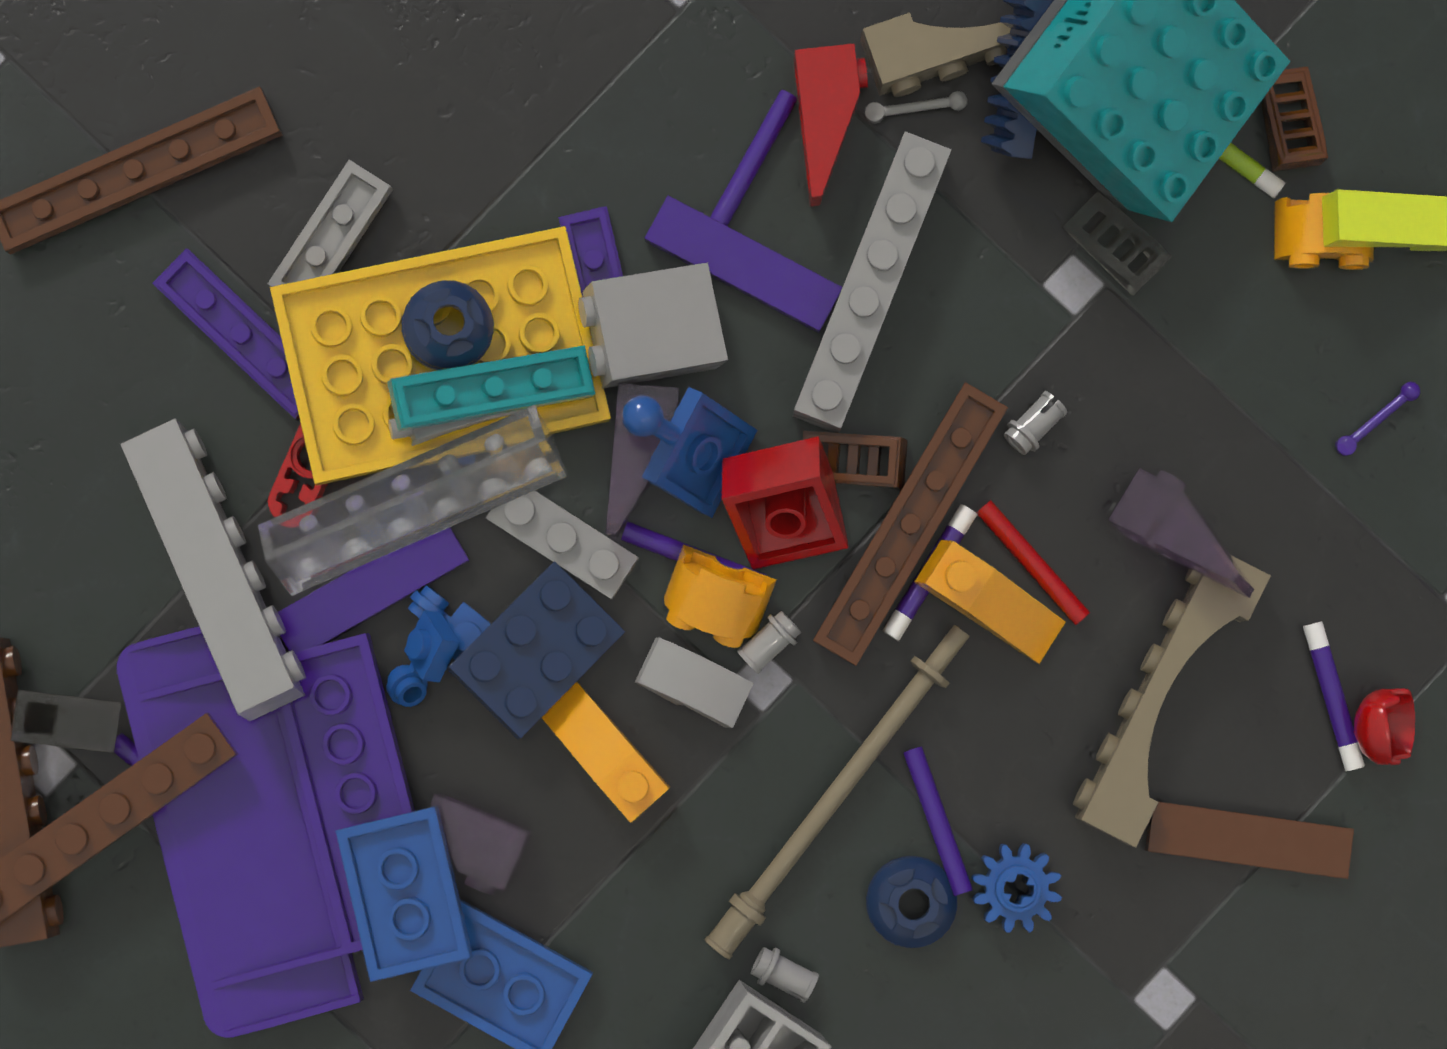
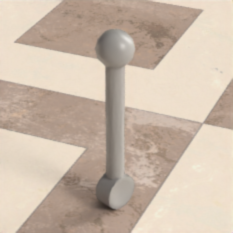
M955 91L946 98L884 107L878 102H872L865 109V117L871 123H879L883 120L884 116L945 107L962 110L966 107L968 99L963 92Z

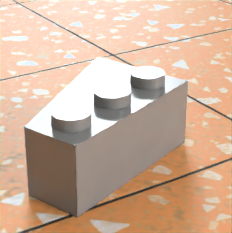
M739 980L693 1049H830L832 1047L821 1033Z

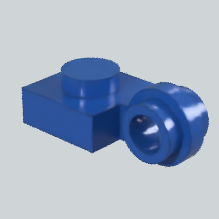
M428 585L421 592L415 590L410 596L413 602L408 609L419 619L424 610L442 613L460 641L453 655L455 660L492 624L465 602L459 606L452 616L448 615L444 610L450 603Z
M424 610L415 629L410 632L404 652L411 663L410 665L396 667L390 672L387 679V693L393 702L405 707L415 706L426 696L427 681L440 682L460 643L442 613Z

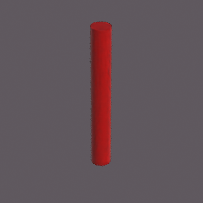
M992 500L976 512L1074 625H1077L1090 613Z

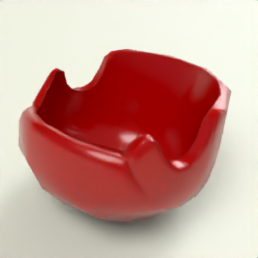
M1409 689L1375 690L1363 699L1355 714L1354 735L1360 751L1378 765H1400L1401 760L1399 759L1411 757L1415 737V708Z

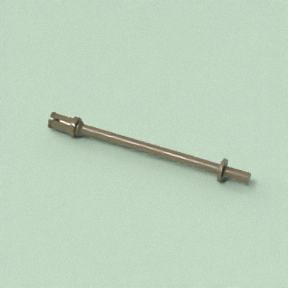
M953 625L925 663L916 656L911 659V664L918 670L913 679L749 891L742 892L740 895L735 893L731 897L729 902L732 906L709 936H706L704 939L714 950L730 960L733 952L755 924L761 926L766 919V916L763 914L766 911V901L932 685L935 683L939 687L947 688L950 683L941 674L970 636L963 630Z

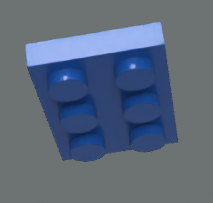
M438 806L336 830L370 982L468 959L473 956Z
M461 899L460 902L473 956L468 959L422 969L410 991L514 1049H552L594 972Z

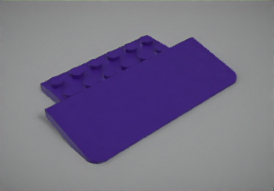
M200 626L131 644L122 651L118 658L117 675L139 760L206 713H210L238 753L237 756L153 815L203 1018L207 1027L220 1037L232 1038L356 1004L364 1000L352 954L363 949L336 830L415 811L370 633L295 652L306 675V678L299 681L305 696L252 721H248L237 714Z

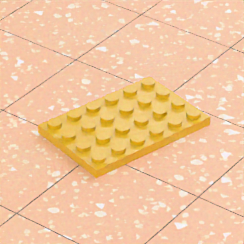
M565 226L270 287L315 486L610 421V412L605 391L602 389L600 376L595 377L591 371L595 395L590 398L528 408L523 413L478 423L414 446L411 444V437L392 440L389 432L388 420L395 419L387 382L391 378L435 371L420 364L410 354L402 335V317L406 305L413 295L430 283L442 280L465 283L477 290L491 309L494 321L493 337L485 355L476 364L584 345L589 362L588 350L589 347L593 346L590 328L583 327L579 315L578 300L582 297ZM453 307L442 308L434 315V326L443 335H455L464 327L462 314Z

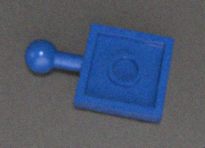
M688 387L679 406L675 410L671 421L663 417V410L660 404L649 396L642 395L632 398L626 403L622 412L623 424L631 434L638 437L654 435L661 440L652 454L642 478L697 512L712 518L722 500L723 458L745 454L758 430L704 393Z

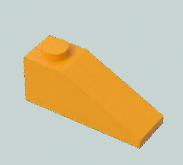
M940 540L914 581L1038 664H1040L1066 623L998 570L954 541Z
M578 682L541 717L630 823L669 790L670 786Z

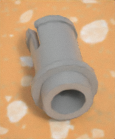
M1047 391L1040 395L1041 397L1018 421L1011 420L1007 424L1009 429L1004 433L1005 439L1023 455H1026L1030 450L1036 451L1040 447L1038 441L1068 413L1065 406L1059 400L1054 404L1051 402L1054 399V395Z
M782 610L775 617L770 614L767 617L770 622L742 648L740 647L737 650L738 654L757 674L789 643L793 646L798 642L795 638L802 633Z
M763 947L750 973L758 978L757 983L761 986L767 982L798 998L803 1003L810 997L819 977V974L815 971L812 972L781 956L780 949L776 947L772 951Z

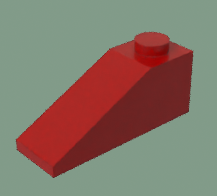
M855 43L795 50L794 70L810 207L820 206L857 107L860 88H868L865 58L856 59Z

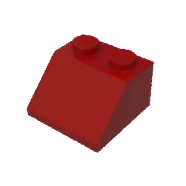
M819 436L723 458L722 501L752 569L848 548V539L833 471Z

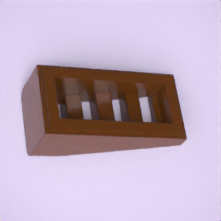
M1309 68L1286 69L1261 101L1272 172L1321 165L1328 159L1324 131ZM1298 82V92L1275 95L1274 85ZM1301 101L1302 110L1279 113L1277 105ZM1304 120L1305 128L1283 131L1282 123ZM1307 139V147L1287 149L1286 141Z
M803 431V440L819 436L821 443H829L828 461L833 471L835 484L903 488L906 472L907 439L892 436ZM841 445H848L846 473H838ZM861 446L869 447L867 475L859 474ZM882 448H890L887 476H879Z

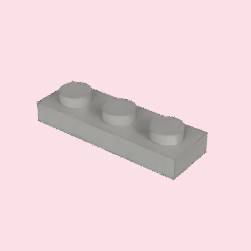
M348 160L267 284L273 287L339 273L393 191L392 187L356 163Z
M515 477L511 478L486 517L490 522L552 562L555 561L560 567L613 600L639 559L638 556Z

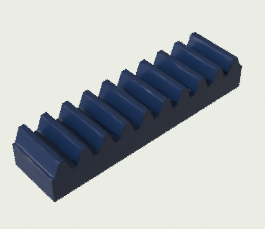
M1003 0V2L1014 9L1012 14L1000 18V22L1010 28V33L997 37V42L1007 48V53L994 57V63L1002 68L1005 67L1054 0ZM997 76L991 77L990 82L993 83ZM1001 93L988 97L987 102L998 109L997 114L985 117L984 122L994 128V133L983 136L981 142L989 146L991 151L1011 157L1032 159L1037 129Z

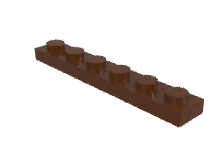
M259 86L1 199L0 241L5 252L11 255L282 136L283 134L264 91Z
M965 382L812 640L813 642L852 665L857 666L1007 411V406Z
M210 713L201 716L0 859V924L238 755Z

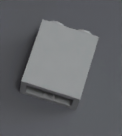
M708 262L592 281L582 291L583 297L578 300L581 323L584 328L590 327L593 346L589 347L588 350L590 368L595 377L600 376L602 389L717 369L728 361Z

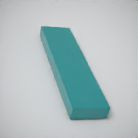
M585 345L391 378L387 382L398 432L590 398L595 395Z

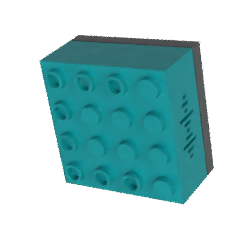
M1054 0L993 81L992 85L1115 207L1172 222L1282 74L1290 60L1235 0Z

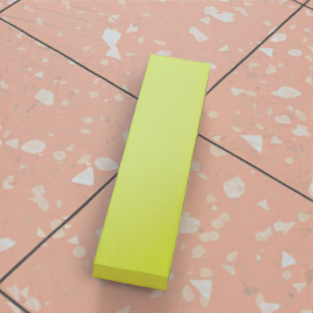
M1337 189L1322 197L1324 247H1410V251H1447L1446 196Z

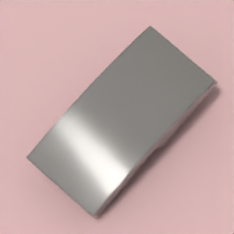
M658 637L655 638L635 680V683L673 704L684 705L725 728L734 727L754 684L698 654Z

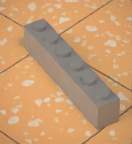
M906 131L904 132L794 408L793 417L833 433L840 432L952 149Z
M174 418L120 444L237 714L248 721H252L305 696L299 682L306 678L304 669L293 650L288 653L285 651L279 637L286 633L284 624L273 605L266 608L259 592L266 588L264 579L255 562L252 560L247 563L240 546L246 544L245 536L235 517L232 516L227 519L220 502L226 500L227 497L214 472L207 474L201 458L207 456V451L198 432L195 429L188 431Z

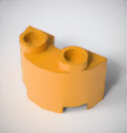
M1329 193L1309 194V200H1291L1288 197H1284L1275 201L1274 260H1289V267L1302 269L1319 267V259L1321 258L1337 259L1340 269L1358 270L1369 268V262H1373L1374 247H1324L1322 197Z
M683 544L664 596V604L669 609L666 620L679 629L693 630L696 628L713 634V638L724 646L732 648L741 647L744 638H750L757 633L777 580L745 567L743 569L727 567L718 562L716 556Z

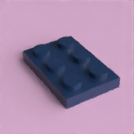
M554 561L447 670L519 740L625 631Z

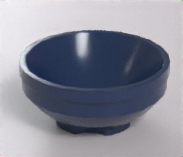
M442 280L421 288L411 297L402 317V335L410 354L420 364L435 371L476 364L488 350L494 333L491 309L485 299L477 290L458 281ZM445 307H453L459 310L464 318L462 330L455 335L441 334L435 328L433 322L434 315L438 310Z
M902 856L884 864L874 874L866 894V910L875 930L885 940L905 948L924 947L942 938L950 929L958 907L957 896L953 895L945 870L928 858L919 856ZM909 889L922 890L929 900L927 912L918 919L906 918L899 909V899Z

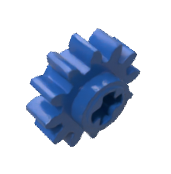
M1022 843L1018 849L1017 856H1012V851L1007 845L1000 844L999 854L1001 859L996 862L993 858L986 855L981 857L984 866L989 871L986 875H972L971 879L974 882L984 886V892L977 893L972 897V900L975 904L989 903L990 908L986 910L983 918L988 923L993 922L999 915H1002V928L1005 932L1010 933L1013 930L1016 920H1020L1021 925L1026 931L1032 932L1034 928L1032 916L1035 914L1047 921L1052 919L1050 912L1044 908L1046 901H1061L1062 897L1058 893L1049 890V884L1055 883L1061 876L1054 871L1044 873L1042 870L1049 861L1047 854L1042 853L1036 856L1033 861L1029 860L1031 849L1028 844ZM1017 874H1023L1021 882L1028 885L1027 893L1018 894L1016 901H1009L1011 894L1004 891L1006 881L1014 882Z

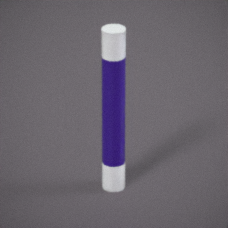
M960 504L882 631L885 634L900 641L929 594L927 590L914 582L940 540H950L960 544L978 515L976 512Z
M1323 622L1303 626L1344 769L1345 771L1362 768L1365 764L1354 735V727Z

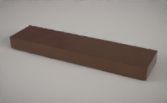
M1159 802L1148 823L1145 851L1348 879L1354 829Z

